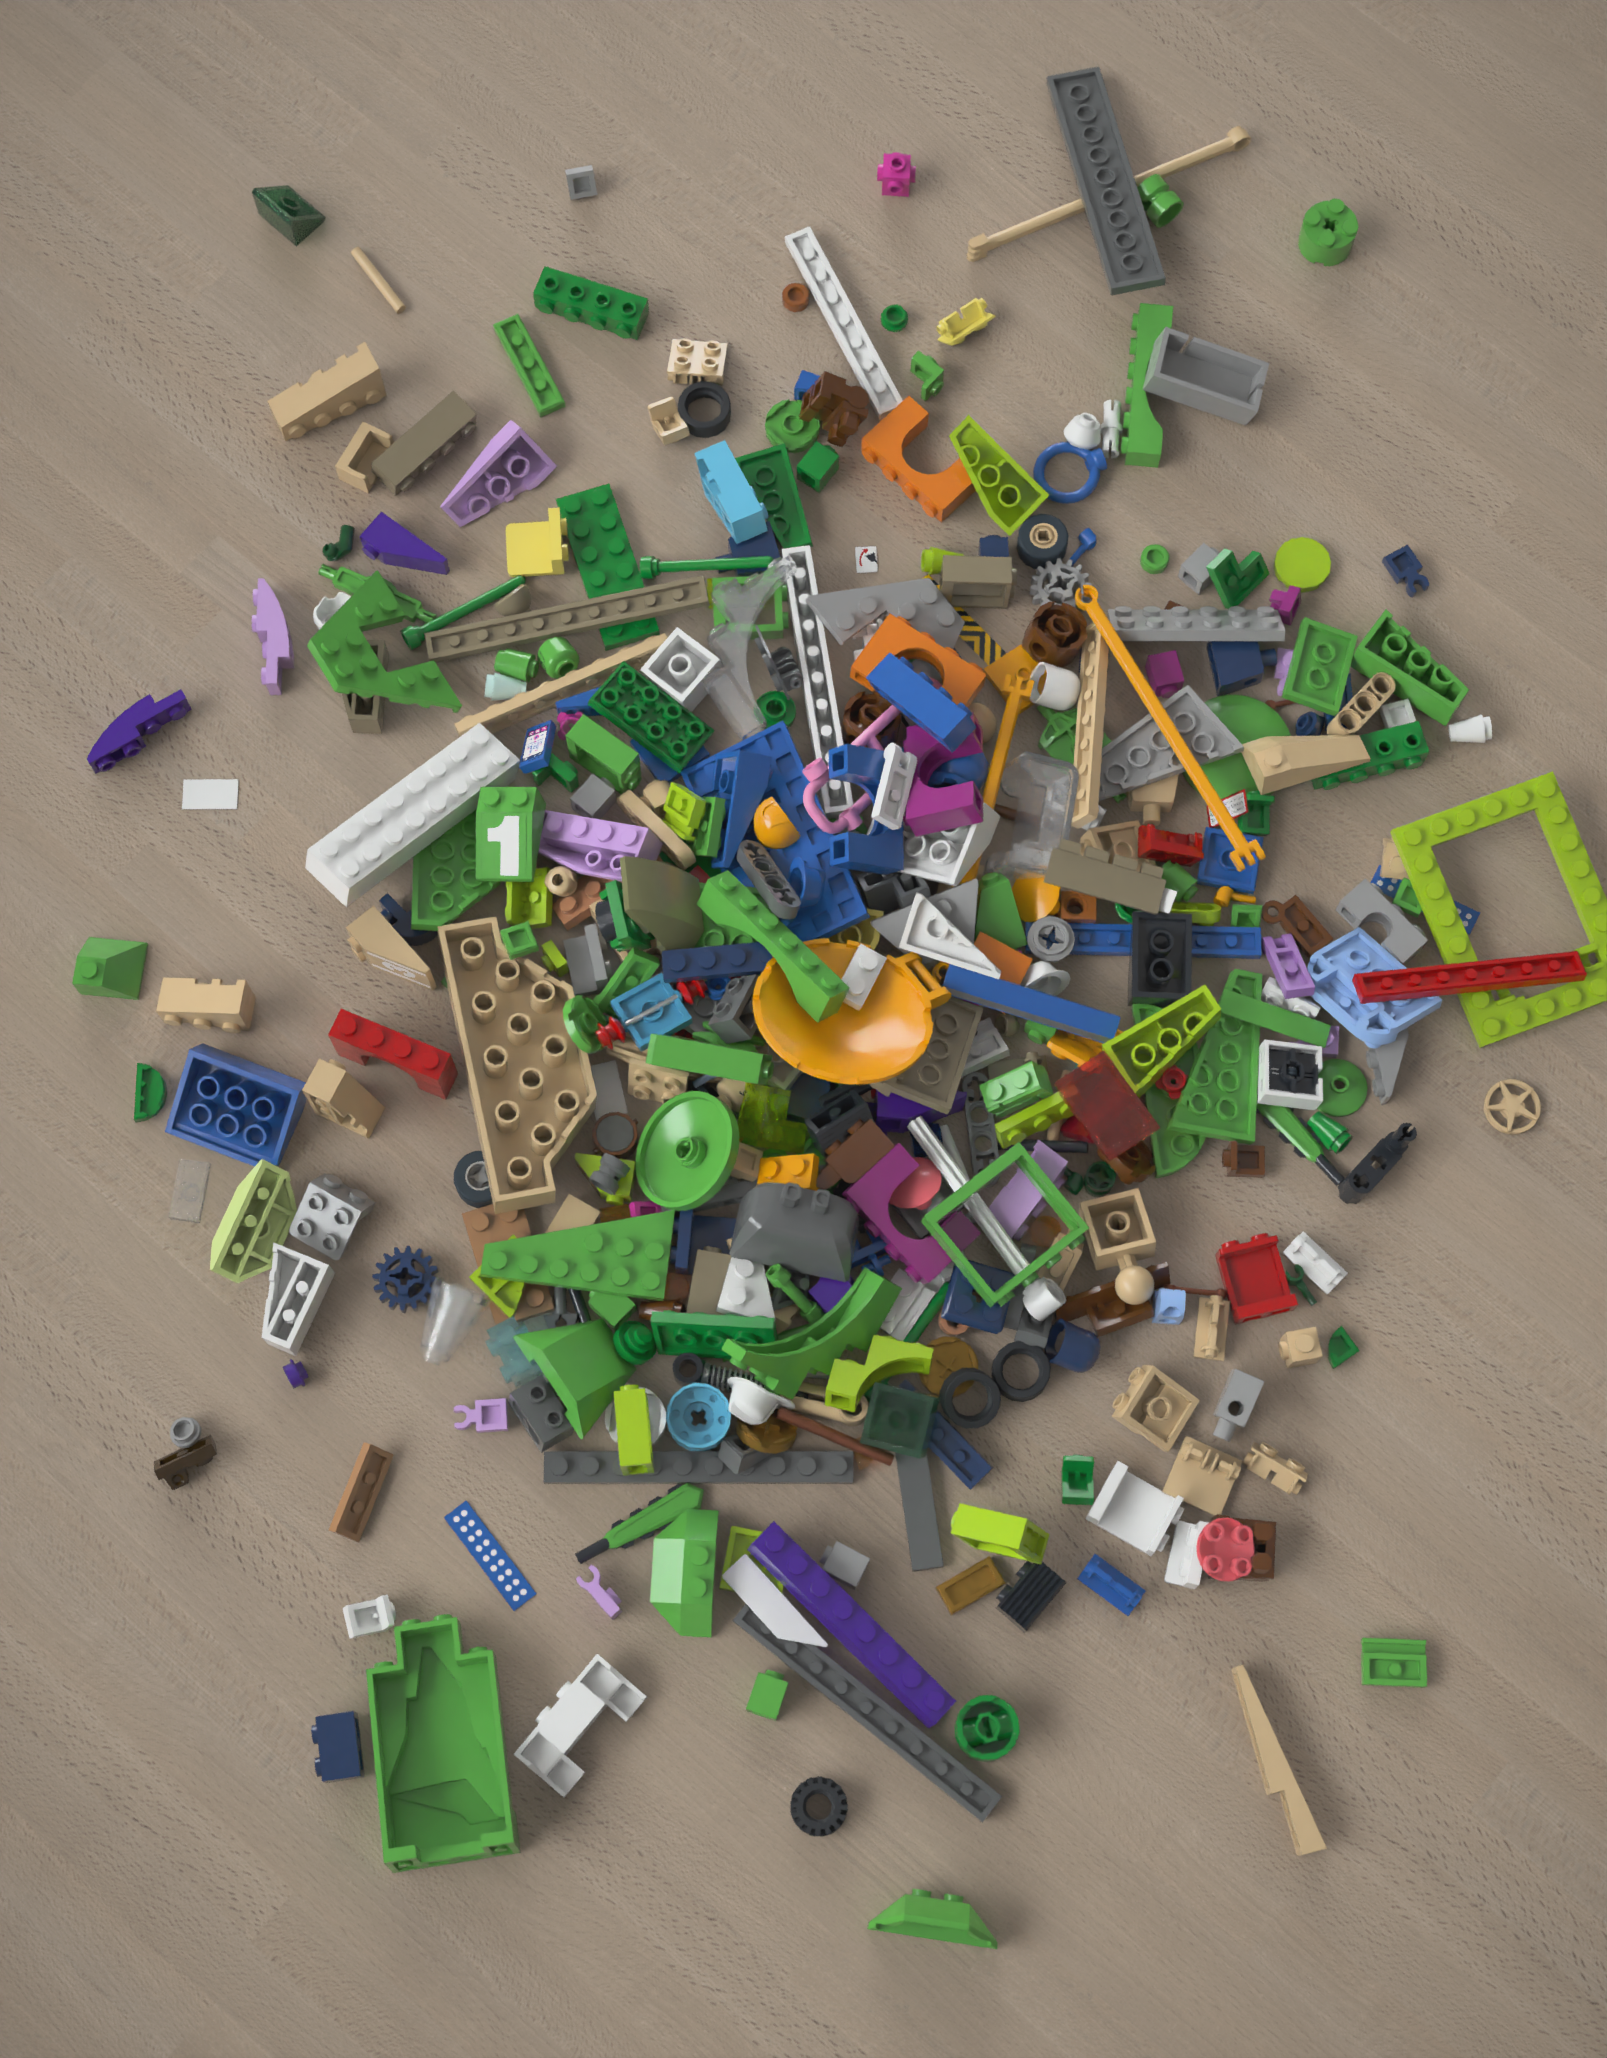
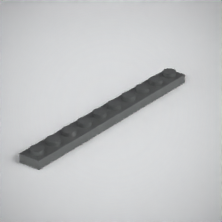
M544 1451V1484H853V1451H784L773 1453L738 1474H734L719 1458V1451H652L654 1473L623 1476L620 1468L619 1451Z
M747 1604L743 1606L733 1619L735 1624L980 1822L986 1819L1002 1796L815 1645L777 1638Z

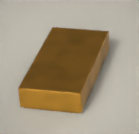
M988 1556L936 1587V1590L952 1616L1005 1585V1581L991 1557Z

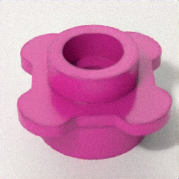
M578 711L575 714H567L565 712L558 714L557 721L560 723V730L557 734L561 740H566V734L571 730L569 724L575 725L584 713Z

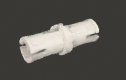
M1111 400L1104 402V423L1101 424L1100 432L1103 435L1102 452L1105 458L1109 457L1110 447L1112 448L1111 458L1119 456V435L1122 434V424H1120L1122 404L1117 400H1114L1113 411L1111 410Z

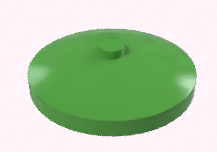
M1223 695L1204 702L1241 744L1267 736H1291L1287 725L1280 715L1270 706L1255 698L1244 695ZM1241 752L1201 766L1221 799L1245 789L1246 795L1250 791H1259ZM1186 771L1182 774L1186 781L1199 793Z
M690 1091L669 1099L652 1115L641 1134L635 1161L639 1185L651 1201L670 1210L685 1211L704 1204L722 1188L734 1168L739 1150V1128L729 1106L706 1092Z

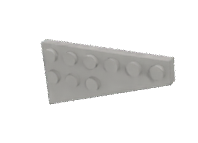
M1186 685L1162 703V706L1200 766L1243 752L1244 746L1189 685ZM1150 713L1102 748L1099 801L1186 771ZM1073 771L1054 784L1052 791L1069 810Z

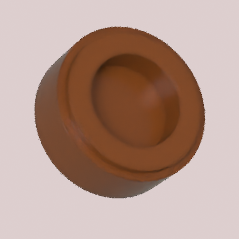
M792 283L784 288L782 302L787 310L800 312L809 305L810 293L806 286L800 283Z

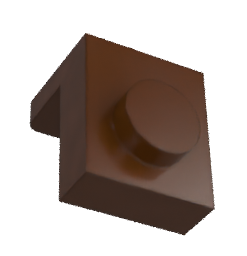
M1230 1141L1227 1149L1222 1151V1167H1227V1177L1263 1178L1265 1176V1146L1237 1145V1141Z

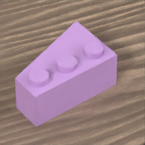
M1038 1140L1030 1156L1056 1188L1060 1190L1065 1183L1062 1177L1068 1161ZM1019 1167L1007 1186L1003 1187L989 1206L990 1211L1012 1241L1014 1239L1020 1241L1029 1229V1226L1026 1225L1032 1215L1037 1218L1047 1206V1203L1044 1202V1197Z

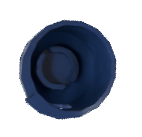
M1059 1319L1050 1328L1045 1346V1354L1049 1362L1074 1372L1084 1373L1089 1371L1097 1362L1100 1354V1341L1095 1333L1066 1320ZM1065 1328V1337L1057 1353L1055 1342L1059 1333Z

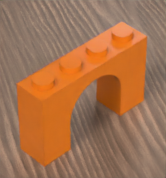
M908 396L862 438L861 452L869 463H875L882 469V473L889 481H895L900 485L908 498L919 502L928 516L935 517L942 523L976 489L960 458L948 469L936 474L917 472L905 462L902 455L903 450L928 427L929 413Z
M889 613L854 661L850 671V678L873 692L875 690L866 677L889 652L898 659L903 656L906 659L923 660L931 664L938 671L942 679V688L953 697L952 702L956 705L961 702L967 708L983 688L986 674L980 666L972 662L967 663L952 648L942 647L935 642V639L926 632L920 633L912 628L905 618L895 617L891 613Z

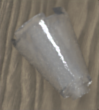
M438 1276L435 1277L432 1284L419 1349L424 1353V1360L436 1365H440L441 1361H449L488 1309L491 1302L489 1298H483L484 1295L456 1282L450 1285L444 1282L445 1278Z

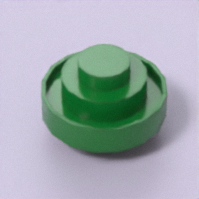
M769 691L757 699L754 706V719L762 730L781 721L786 723L788 729L793 725L796 718V705L791 697L790 700H787L784 692Z
M627 1321L614 1333V1347L619 1356L626 1362L633 1365H643L656 1354L657 1348L654 1335L644 1324L638 1321Z

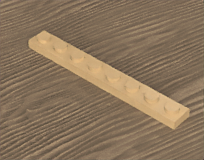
M1094 622L1086 627L1088 636L1082 646L1081 689L1078 696L1069 825L1077 829L1097 819L1099 812L1098 801L1101 785L1100 772L1104 737V714L1106 711L1105 697L1109 646Z
M665 633L658 636H650L644 642L633 647H625L612 656L595 660L589 666L579 670H572L554 681H546L538 688L518 693L508 701L501 704H493L475 715L465 716L459 722L454 723L458 737H461L478 723L493 734L555 707L556 701L600 687L623 661L638 671L664 643L667 636Z

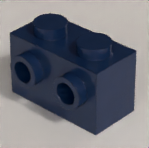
M348 1711L316 1716V1725L311 1726L313 1744H318L319 1757H315L317 1777H322V1782L324 1783L364 1778L358 1713Z

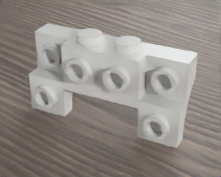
M596 1654L573 1683L567 1681L556 1694L559 1698L552 1709L549 1706L543 1709L535 1720L538 1723L537 1727L514 1753L518 1759L564 1798L585 1773L566 1755L607 1706L627 1722L647 1698L646 1695L598 1654Z

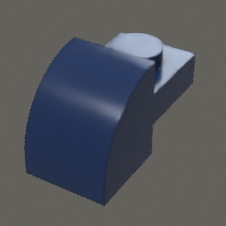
M388 893L379 900L382 908L380 913L393 925L392 927L409 946L426 944L438 936V931L411 930V910L406 912Z

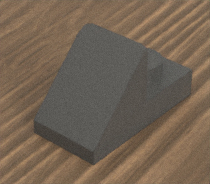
M1024 1305L1014 1342L1022 1341L1029 1346H1038L1043 1350L1047 1343L1054 1312L1043 1321H1039L1028 1312Z

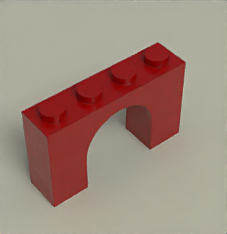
M342 1008L328 1034L339 1056L366 1066L370 1056L388 1062L412 1076L419 1089L445 1100L458 1076V1071L450 1053Z

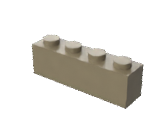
M452 391L372 462V473L395 496L400 491H408L414 485L415 478L418 475L428 473L435 466L437 458L442 454L444 456L448 455L455 448V442L462 436L467 438L476 429L477 414Z

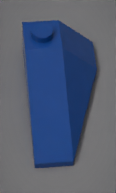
M742 750L716 754L712 792H716L718 798L726 799V815L721 826V846L717 852V857H711V868L721 869L730 867L766 791L768 781L772 777L771 756Z

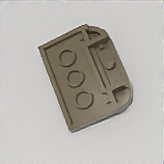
M951 996L945 1004L931 1010L932 1022H934L929 1044L921 1058L902 1074L885 1081L871 1083L870 1086L887 1097L892 1092L948 1114L951 1110L984 1008Z

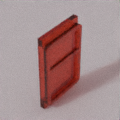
M1104 1051L1054 1082V1086L1059 1091L1061 1098L1101 1153L1109 1161L1136 1146L1139 1142L1160 1129L1155 1119Z

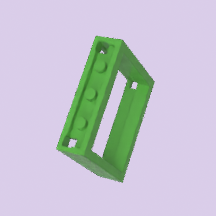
M1020 1142L928 1212L921 1220L922 1224L990 1308L997 1302L1001 1307L1015 1296L1012 1291L1020 1284L1024 1288L1030 1285L1039 1277L1036 1271L1044 1265L1048 1269L1054 1266L1063 1258L1059 1254L1068 1246L1071 1250H1074L1086 1240L1083 1234L1089 1229L1087 1224ZM1016 1163L1071 1232L997 1291L993 1292L938 1223Z

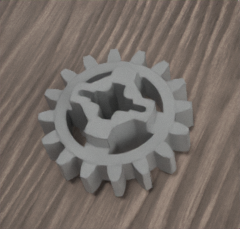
M1057 558L1055 565L1050 561L1046 562L1045 569L1039 566L1036 575H1032L1030 595H1035L1032 601L1033 605L1041 604L1040 606L1048 602H1055L1054 605L1067 603L1083 612L1084 610L1077 607L1073 595L1078 588L1081 589L1083 594V585L1092 586V583L1087 582L1089 574H1081L1082 565H1078L1075 568L1072 567L1071 559L1066 564H1062L1061 558ZM1048 579V584L1042 589V584ZM1083 595L1081 601L1083 603L1089 602L1090 598Z

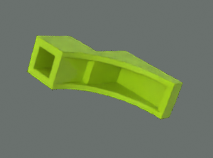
M873 1335L865 1365L858 1364L849 1359H834L826 1387L825 1405L855 1412L863 1395L881 1380L903 1373L929 1375L934 1349L926 1347L921 1343L899 1341L891 1336Z

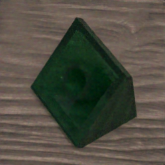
M289 185L254 188L252 191L258 214L296 247L325 221L326 217Z

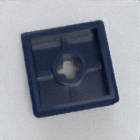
M968 1260L993 1292L997 1291L1015 1276L1012 1272ZM954 1263L941 1318L993 1334L1000 1333L1004 1327L1010 1300L1002 1307L997 1302L991 1308L984 1299L979 1303L976 1302V1296L972 1295V1292H975L976 1289Z

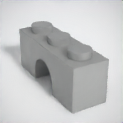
M1366 878L1341 899L1336 908V911L1354 929L1361 927L1367 922L1381 924L1387 932V938L1381 943V946L1404 966L1424 948L1428 941L1423 930L1415 924L1412 925L1404 917L1401 908L1396 904H1391L1384 897L1382 890L1376 884L1370 883Z

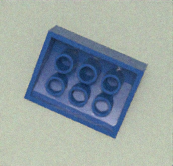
M204 1043L189 1049L165 1132L254 1167L261 1159L279 1167L307 1101L302 1091L306 1082Z

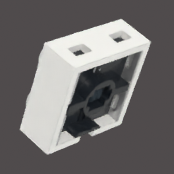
M1264 1039L1259 1046L1258 1103L1316 1110L1323 1102V1079L1318 1078V1074L1322 1070V1047Z

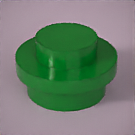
M893 304L883 310L881 324L886 330L899 332L907 326L908 314L903 307Z

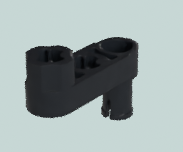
M1403 1123L1396 1131L1382 1138L1338 1186L1339 1197L1346 1204L1359 1203L1402 1158V1154L1407 1150L1408 1144L1417 1136L1415 1127L1410 1132L1407 1131L1412 1124ZM1375 1161L1380 1164L1377 1169L1372 1166Z

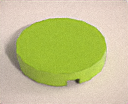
M1299 537L1292 538L1281 545L1276 553L1273 567L1275 576L1285 584V587L1289 588L1292 585L1301 588V593L1314 591L1325 582L1330 573L1331 560L1329 553L1322 544L1314 539Z

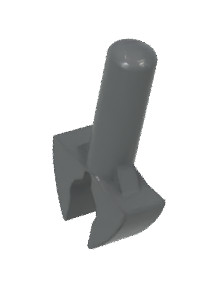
M554 1287L555 1311L551 1315H544L548 1328H555L560 1317H563L567 1325L576 1324L578 1314H570L567 1311L566 1288Z

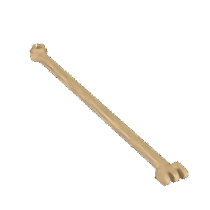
M1236 126L1227 133L1228 138L1134 176L1136 185L1138 187L1144 180L1155 174H1159L1164 179L1224 153L1240 151L1249 145L1251 138L1246 129ZM1080 198L988 237L983 233L971 238L968 244L967 260L975 262L987 257V251L1084 212L1082 199Z

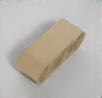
M1384 672L1375 674L1328 724L1327 734L1354 735L1394 692L1396 684L1392 676Z

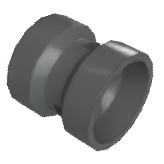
M604 1153L600 1159L599 1170L593 1171L589 1181L602 1191L615 1195L619 1188L618 1181L626 1177L630 1167L618 1158Z

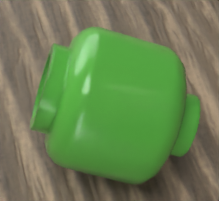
M553 637L546 640L539 648L537 654L538 662L549 677L553 679L561 678L568 672L577 669L580 662L578 653L568 639L564 637Z

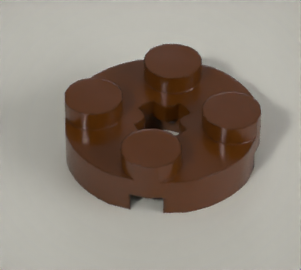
M1121 1128L1111 1129L1101 1139V1147L1097 1150L1098 1156L1118 1173V1177L1123 1183L1131 1185L1133 1182H1144L1155 1171V1164L1151 1167L1150 1159L1153 1157L1150 1149L1135 1134L1129 1132L1127 1135L1119 1133Z

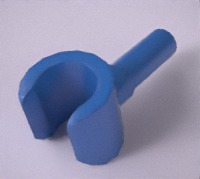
M1090 528L1085 529L1078 536V540L1082 545L1078 547L1070 558L1072 566L1086 550H1091L1096 546V535Z

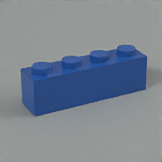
M889 652L866 679L878 694L953 753L975 730L976 725L970 718L973 713L963 703L960 702L956 705L952 702L953 697L944 688L940 687L937 690L933 687V681L922 671L919 674L914 672V666L902 656L898 659Z

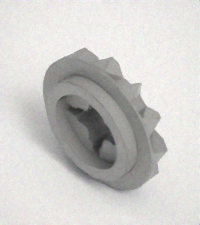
M1053 916L1043 917L1034 922L1027 936V946H1029L1033 956H1037L1042 961H1054L1055 963L1063 958H1067L1075 942L1074 932L1070 925L1063 919ZM1052 930H1055V940L1059 943H1053L1052 947L1048 950L1046 940L1042 938H1048Z

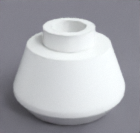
M1082 413L1075 416L1065 427L1064 435L1071 445L1080 449H1092L1099 445L1101 441L1100 424L1092 414Z

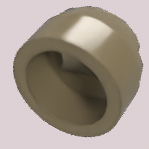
M1008 1013L997 1015L994 1026L1001 1037H1011L1017 1034L1020 1029V1023L1017 1022L1018 1018L1015 1015Z

